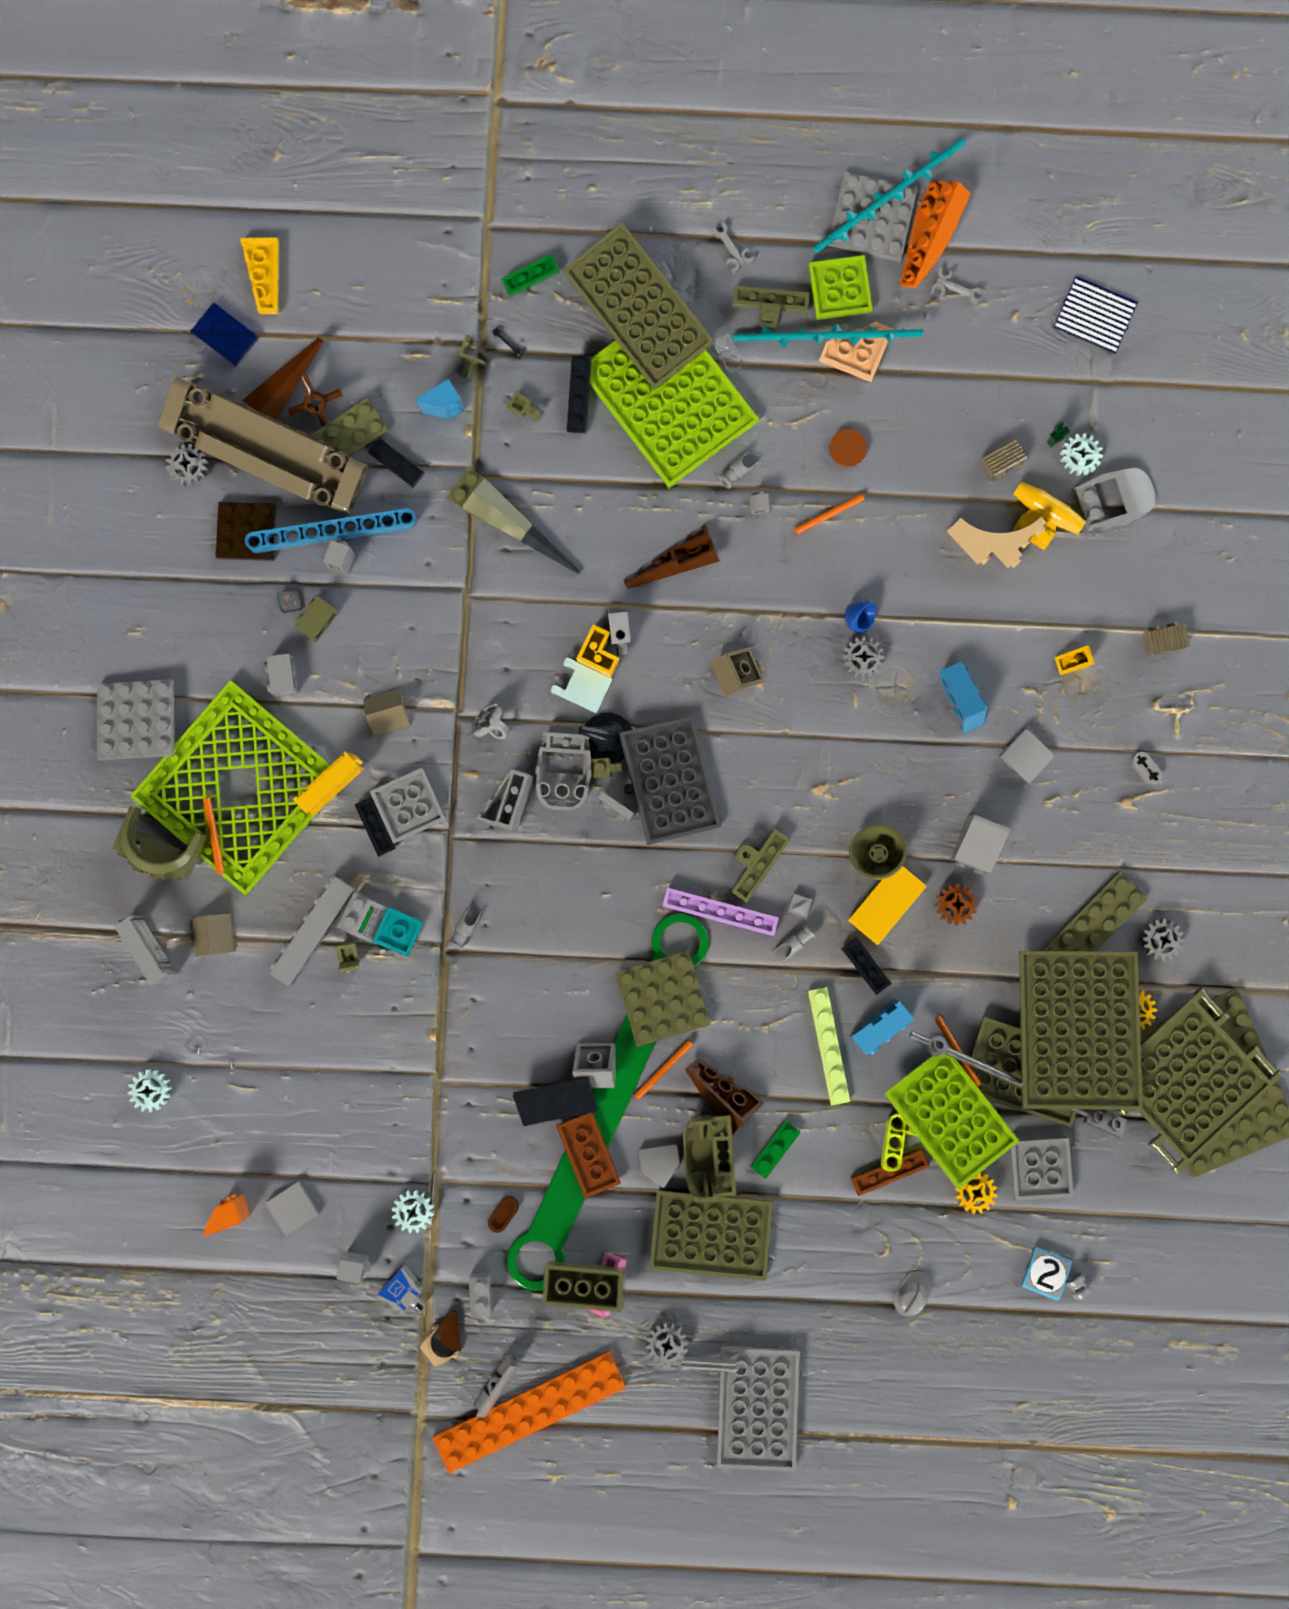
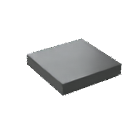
M300 1181L265 1203L285 1236L320 1214Z

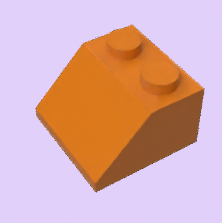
M233 1193L220 1200V1204L214 1208L203 1231L204 1237L240 1224L250 1217L243 1194L237 1196L236 1193Z

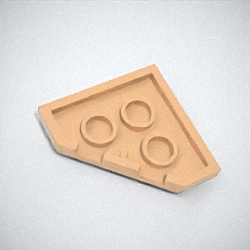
M874 322L867 327L854 331H867L870 326H874L876 330H893V328ZM861 338L857 345H853L849 339H832L826 342L819 361L871 382L888 341L885 338Z

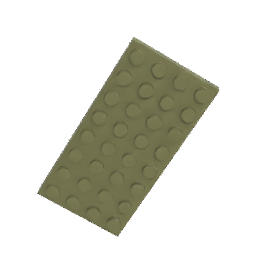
M622 222L562 270L654 390H657L715 343Z

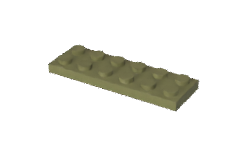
M1118 871L1041 951L1096 952L1148 898L1121 871Z

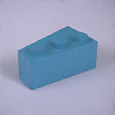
M959 662L940 670V680L948 699L952 701L956 709L954 711L955 716H960L963 722L961 730L965 733L984 725L988 706L986 701L980 698L978 694L980 693L976 683L972 682L969 668L964 667L963 663Z
M893 999L853 1032L850 1037L864 1054L868 1055L870 1053L872 1055L880 1049L879 1046L890 1041L897 1032L906 1028L915 1019L900 1001Z

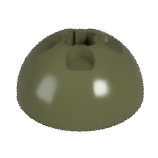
M884 824L870 825L860 830L853 838L849 848V857L853 867L864 877L873 880H883L895 875L903 867L907 856L906 842L901 833L895 828Z

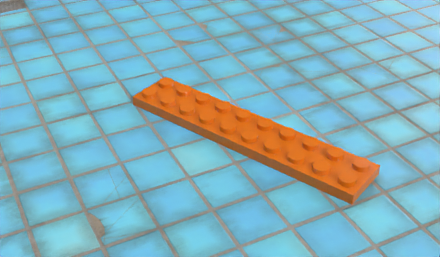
M610 1350L493 1406L486 1417L479 1418L474 1415L433 1435L432 1439L448 1474L625 1389L626 1385Z

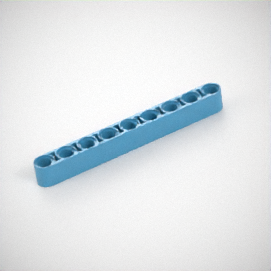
M398 509L251 532L246 536L245 543L251 552L261 553L330 542V540L337 541V539L344 540L409 530L415 526L416 517L411 509ZM409 515L412 517V520L409 523H405L402 521L404 516ZM387 518L393 519V523L389 526L383 524ZM368 521L374 522V526L370 529L364 527ZM354 524L355 529L353 531H346L347 525ZM335 527L336 532L334 534H327L328 528ZM316 530L317 535L310 538L308 537V532ZM297 533L298 537L296 540L291 541L289 540V535ZM278 536L279 540L277 543L272 544L270 543V538ZM253 539H259L260 543L257 546H251Z

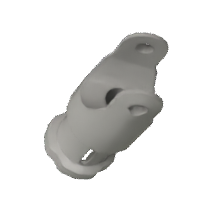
M751 450L743 453L729 466L730 469L718 476L719 481L724 487L730 489L731 485L738 478L741 479L758 463L759 460L754 462L749 468L743 465V457Z
M470 906L465 909L457 923L456 931L451 941L447 942V944L461 951L463 950V944L467 937H470L481 916V912H479L475 921L471 925H467L464 920Z
M805 924L802 930L795 935L792 934L773 953L783 946H791V953L781 962L784 963L799 952L805 943L812 938L815 939L816 936Z

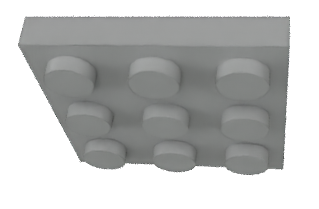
M419 768L370 791L393 844L447 820L423 768Z
M1068 1137L1019 1140L1017 1144L1010 1148L1015 1201L1074 1197Z

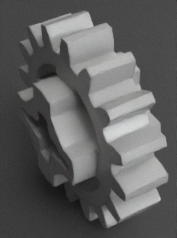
M182 444L180 450L174 447L176 452H169L171 459H166L170 464L166 466V469L171 471L168 475L174 478L176 483L180 482L183 486L187 482L190 486H193V481L199 484V478H205L203 472L209 470L205 467V465L209 464L204 459L206 455L203 452L200 453L201 450L194 449L192 444H189L188 448ZM190 454L197 456L198 459L191 458ZM177 472H183L185 477L180 476Z
M862 637L861 641L855 638V644L849 642L848 646L850 649H844L847 655H844L842 659L847 660V662L843 666H849L848 673L855 672L854 677L861 674V679H864L867 674L870 678L872 677V671L877 674L879 672L877 667L883 666L880 662L885 658V656L880 655L883 649L877 648L878 642L872 643L873 638L869 641H866L865 637ZM860 646L857 653H852L854 648ZM868 647H870L874 651V653H871ZM862 654L868 658L864 662L862 658H859ZM852 662H855L859 666V669L856 668ZM875 662L872 668L867 669L868 663Z
M1161 919L1160 923L1158 920H1153L1154 925L1147 924L1148 930H1142L1146 934L1145 937L1140 938V940L1145 941L1142 948H1148L1146 954H1152V959L1159 957L1160 961H1164L1166 957L1167 960H1172V955H1179L1178 949L1183 950L1180 943L1185 942V940L1180 939V936L1184 933L1177 931L1180 926H1173V921H1168L1166 924V919ZM1163 927L1160 932H1154L1157 928ZM1160 937H1163V939L1165 940V943H1162V940H1160ZM1165 948H1171L1169 951L1162 953V951H1165Z
M664 1322L663 1327L656 1324L657 1330L651 1329L650 1333L652 1336H647L646 1338L650 1342L646 1344V1349H651L648 1351V1356L654 1355L653 1362L655 1363L659 1360L660 1366L664 1362H667L668 1367H670V1362H674L677 1365V1359L683 1360L684 1356L682 1353H687L688 1351L684 1347L688 1345V1340H683L686 1337V1333H680V1326L675 1329L673 1322L670 1326H667V1323ZM666 1332V1334L658 1336L659 1334ZM674 1334L678 1337L680 1343L674 1340ZM670 1338V1345L664 1351V1344ZM654 1345L660 1349V1354L656 1352Z

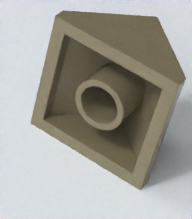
M400 689L363 699L365 716L373 736L411 726Z
M231 914L192 918L196 956L235 952Z

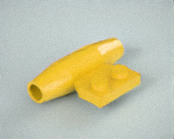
M1021 481L1013 493L1030 510L1022 514L1012 531L1023 529L1042 517L1047 522L1044 525L1046 529L1038 536L1034 534L1029 538L1032 544L1042 550L1046 549L1054 537L1056 526L1078 535L1086 523L1071 507L1042 489Z

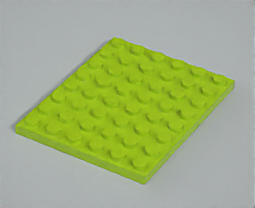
M616 340L592 357L590 386L668 489L760 421L706 350L657 390L651 387Z

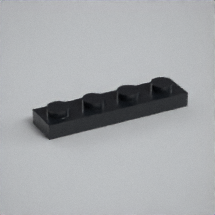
M572 355L566 431L568 433L587 434L591 356Z

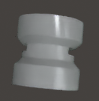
M1076 1273L1067 1278L1066 1285L1072 1290V1296L1075 1300H1081L1091 1294L1092 1289L1085 1283V1277L1082 1273Z

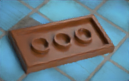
M593 1112L576 1116L556 1125L584 1198L621 1184Z

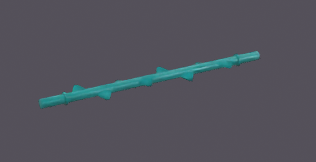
M961 138L949 148H945L942 153L931 151L929 153L930 161L914 173L904 170L902 172L903 181L886 194L875 192V202L858 214L848 211L846 213L847 222L813 246V252L817 254L829 244H833L836 239L843 242L848 241L847 231L865 218L874 221L876 219L875 211L892 198L899 201L904 200V189L921 177L930 180L932 178L931 170L966 145L965 140Z
M835 325L831 331L805 332L803 328H799L796 332L771 333L769 328L764 326L760 333L733 334V342L778 341L781 347H785L789 340H814L817 344H820L824 339H849L853 345H857L861 338H885L888 342H892L895 338L923 337V329L876 330L874 326H870L867 331H842L839 325Z

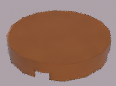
M843 429L837 432L829 445L831 458L842 467L856 466L865 458L867 452V442L864 436L853 429Z

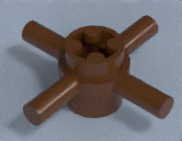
M304 374L300 376L307 391L304 403L287 409L288 413L292 416L307 410L312 414H317L323 427L328 424L323 412L327 402L343 396L342 390L338 389L324 395L322 392L313 389L308 375ZM313 397L316 401L320 400L321 402L316 407H313L311 403V398Z

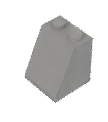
M976 815L967 817L951 860L956 861L955 865L966 868V866L974 868L973 872L983 876L984 873H991L1011 829Z

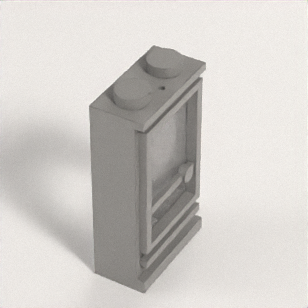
M123 916L114 927L150 986L155 983L163 984L178 974L177 971L171 969L172 964H168L169 959L145 920H141L143 916Z

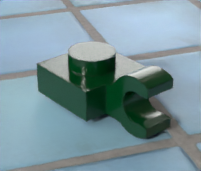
M1063 422L1054 427L1055 430L1049 434L1051 438L1047 443L1051 448L1066 438L1071 432L1067 426L1063 428Z

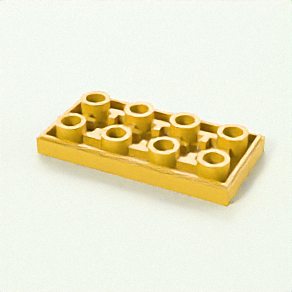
M902 867L892 877L881 880L848 921L876 945H879L927 886L905 867Z

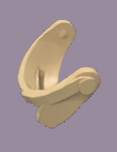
M439 1324L432 1327L420 1346V1349L434 1367L447 1362L453 1357L455 1359L459 1356V1350H456L448 1357H439L433 1352L430 1343L431 1337L439 1329Z

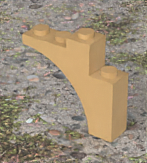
M1041 517L1033 524L1014 532L992 533L977 529L960 518L947 530V533L977 565L980 563L984 565L992 558L989 554L993 553L1008 569L1010 566L1015 568L1022 561L1020 559L1022 553L1018 549L1021 548L1023 550L1031 543L1029 538L1034 534L1036 536L1041 534L1046 529L1044 525L1047 522Z

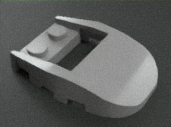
M1138 468L1104 473L1073 489L1082 517L1086 521L1087 532L1092 531L1093 528L1102 527V529H1108L1114 526L1127 525L1150 513L1156 502V495L1150 478L1144 471ZM1115 478L1126 514L1106 520L1094 485Z
M543 732L542 736L544 737L539 749L535 769L538 799L549 809L575 810L585 802L592 773L589 737L580 734ZM546 752L584 754L583 775L545 772Z

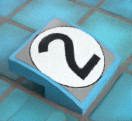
M1034 1247L1029 1266L1025 1269L1021 1287L1058 1301L1065 1287L1072 1261Z

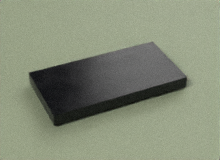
M589 1077L513 1092V1099L523 1126L597 1112L599 1109Z

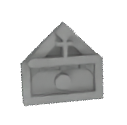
M677 1144L638 1150L641 1171L664 1189L680 1166Z

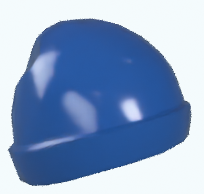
M863 600L850 603L845 609L844 616L847 626L857 633L868 630L876 618L875 604Z

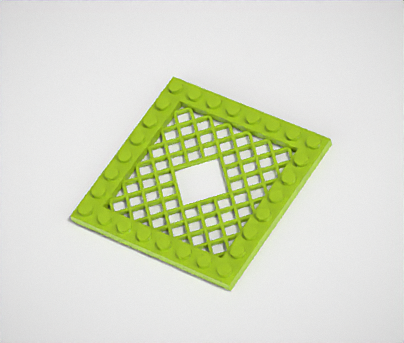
M230 680L174 744V756L163 757L130 797L187 846H189L195 833L204 834L196 826H205L207 837L199 856L215 870L216 866L205 809L194 810L193 800L217 798V808H213V811H218V822H215V824L219 825L218 838H220V850L225 874L221 875L247 896L319 813L318 811L314 816L310 812L306 814L297 806L289 814V805H296L297 803L289 802L288 792L298 791V797L302 795L301 790L306 788L301 787L300 777L311 776L312 783L314 777L317 778L330 764ZM238 715L239 725L229 726L228 716ZM242 715L252 724L242 725ZM225 719V726L218 727ZM253 727V737L243 738V728ZM256 727L266 736L257 737ZM239 728L240 738L230 739L229 729ZM226 729V740H216V730ZM212 734L213 741H206V739ZM267 739L268 750H258L257 740ZM254 740V751L244 752V741ZM271 740L281 749H271ZM230 742H240L241 752L231 753ZM217 743H227V753L217 754ZM213 744L214 754L204 755L203 745ZM200 748V755L193 756L194 753ZM272 752H282V762L272 763ZM285 752L295 761L286 762ZM268 753L269 763L259 764L258 754ZM255 754V764L245 765V755ZM241 755L242 765L232 766L231 756ZM227 756L228 767H218V757ZM214 757L215 768H205L204 758ZM200 758L201 769L191 770V759ZM187 763L188 770H181V768ZM296 764L297 774L287 775L286 765ZM283 765V775L273 776V766ZM300 765L310 773L300 774ZM269 766L270 777H260L259 767ZM255 767L258 805L221 808L219 770ZM205 771H215L216 781L206 782ZM201 772L202 782L192 783V773ZM188 773V783L179 784L178 774ZM175 777V785H168ZM297 777L298 788L288 789L287 778ZM273 779H284V789L274 790ZM260 780H270L271 790L261 791ZM216 784L217 795H207L206 785ZM202 785L203 796L193 797L192 786ZM189 786V797L180 798L179 787ZM165 788H175L176 798L166 799ZM284 792L285 802L275 803L274 793ZM271 793L272 804H262L261 794ZM190 800V810L180 811V801ZM176 801L177 810L168 802ZM285 805L286 816L276 817L275 806ZM262 807H272L273 817L263 818ZM248 808H258L259 818L249 819ZM245 809V819L235 820V810ZM231 810L232 820L222 821L221 811ZM204 812L205 823H195L194 813ZM191 813V822L182 814ZM286 819L277 829L276 820ZM273 820L274 831H263V821ZM259 821L260 832H250L249 822ZM246 822V833L236 834V823ZM232 823L233 834L223 835L222 824ZM264 834H273L264 844ZM250 835H260L261 845L251 846ZM238 836H247L246 847H237ZM233 837L234 848H224L223 838ZM261 848L252 858L251 849ZM248 849V860L238 861V850ZM233 850H234V858H235V860H234L229 854H227L225 851H233ZM240 863H248L245 867L240 865Z

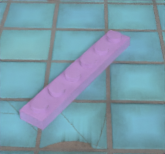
M667 888L662 905L663 907L771 936L775 935L779 920L775 916Z

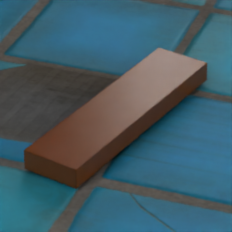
M919 1148L903 1155L901 1167L896 1171L888 1172L881 1165H878L850 1178L857 1195L860 1196L926 1169L930 1165L923 1149ZM895 1159L887 1162L890 1168H893L896 1164Z

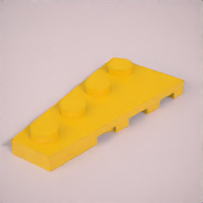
M240 238L259 314H278L279 240L278 238Z

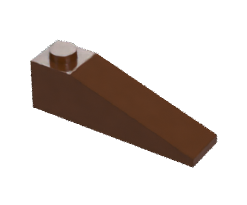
M698 1058L685 1069L714 1115H730L732 1135L743 1127L764 1104L750 1089L745 1086L741 1088L733 1083L734 1080L730 1077L726 1079L719 1075L718 1070Z

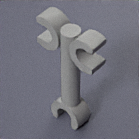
M722 223L721 228L723 232H718L714 228L713 235L716 238L722 239L733 258H729L726 261V266L734 264L736 267L731 270V274H736L739 267H743L745 264H752L755 258L754 256L749 259L745 257L749 253V248L744 249L740 255L727 235L726 224Z
M943 267L939 268L937 273L938 279L930 290L931 294L938 288L941 290L940 297L942 298L947 288L969 297V301L973 304L978 303L979 299L975 298L973 294L981 295L982 289L974 288L971 290L949 281L952 271L950 270L949 274L944 276L942 274Z

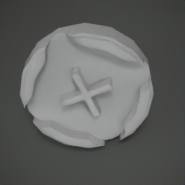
M491 703L483 709L485 712L482 715L476 716L472 723L471 731L477 737H482L489 733L497 739H505L509 728L500 720L502 708L496 703Z

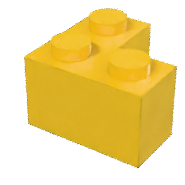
M593 624L576 660L578 663L612 678L620 660L618 657L604 651L611 637L610 632Z

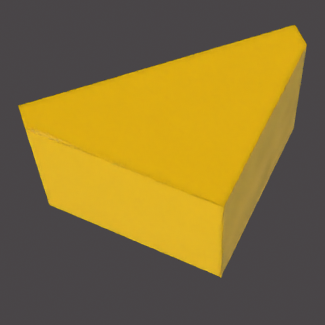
M1089 645L1054 657L1060 675L1095 664Z

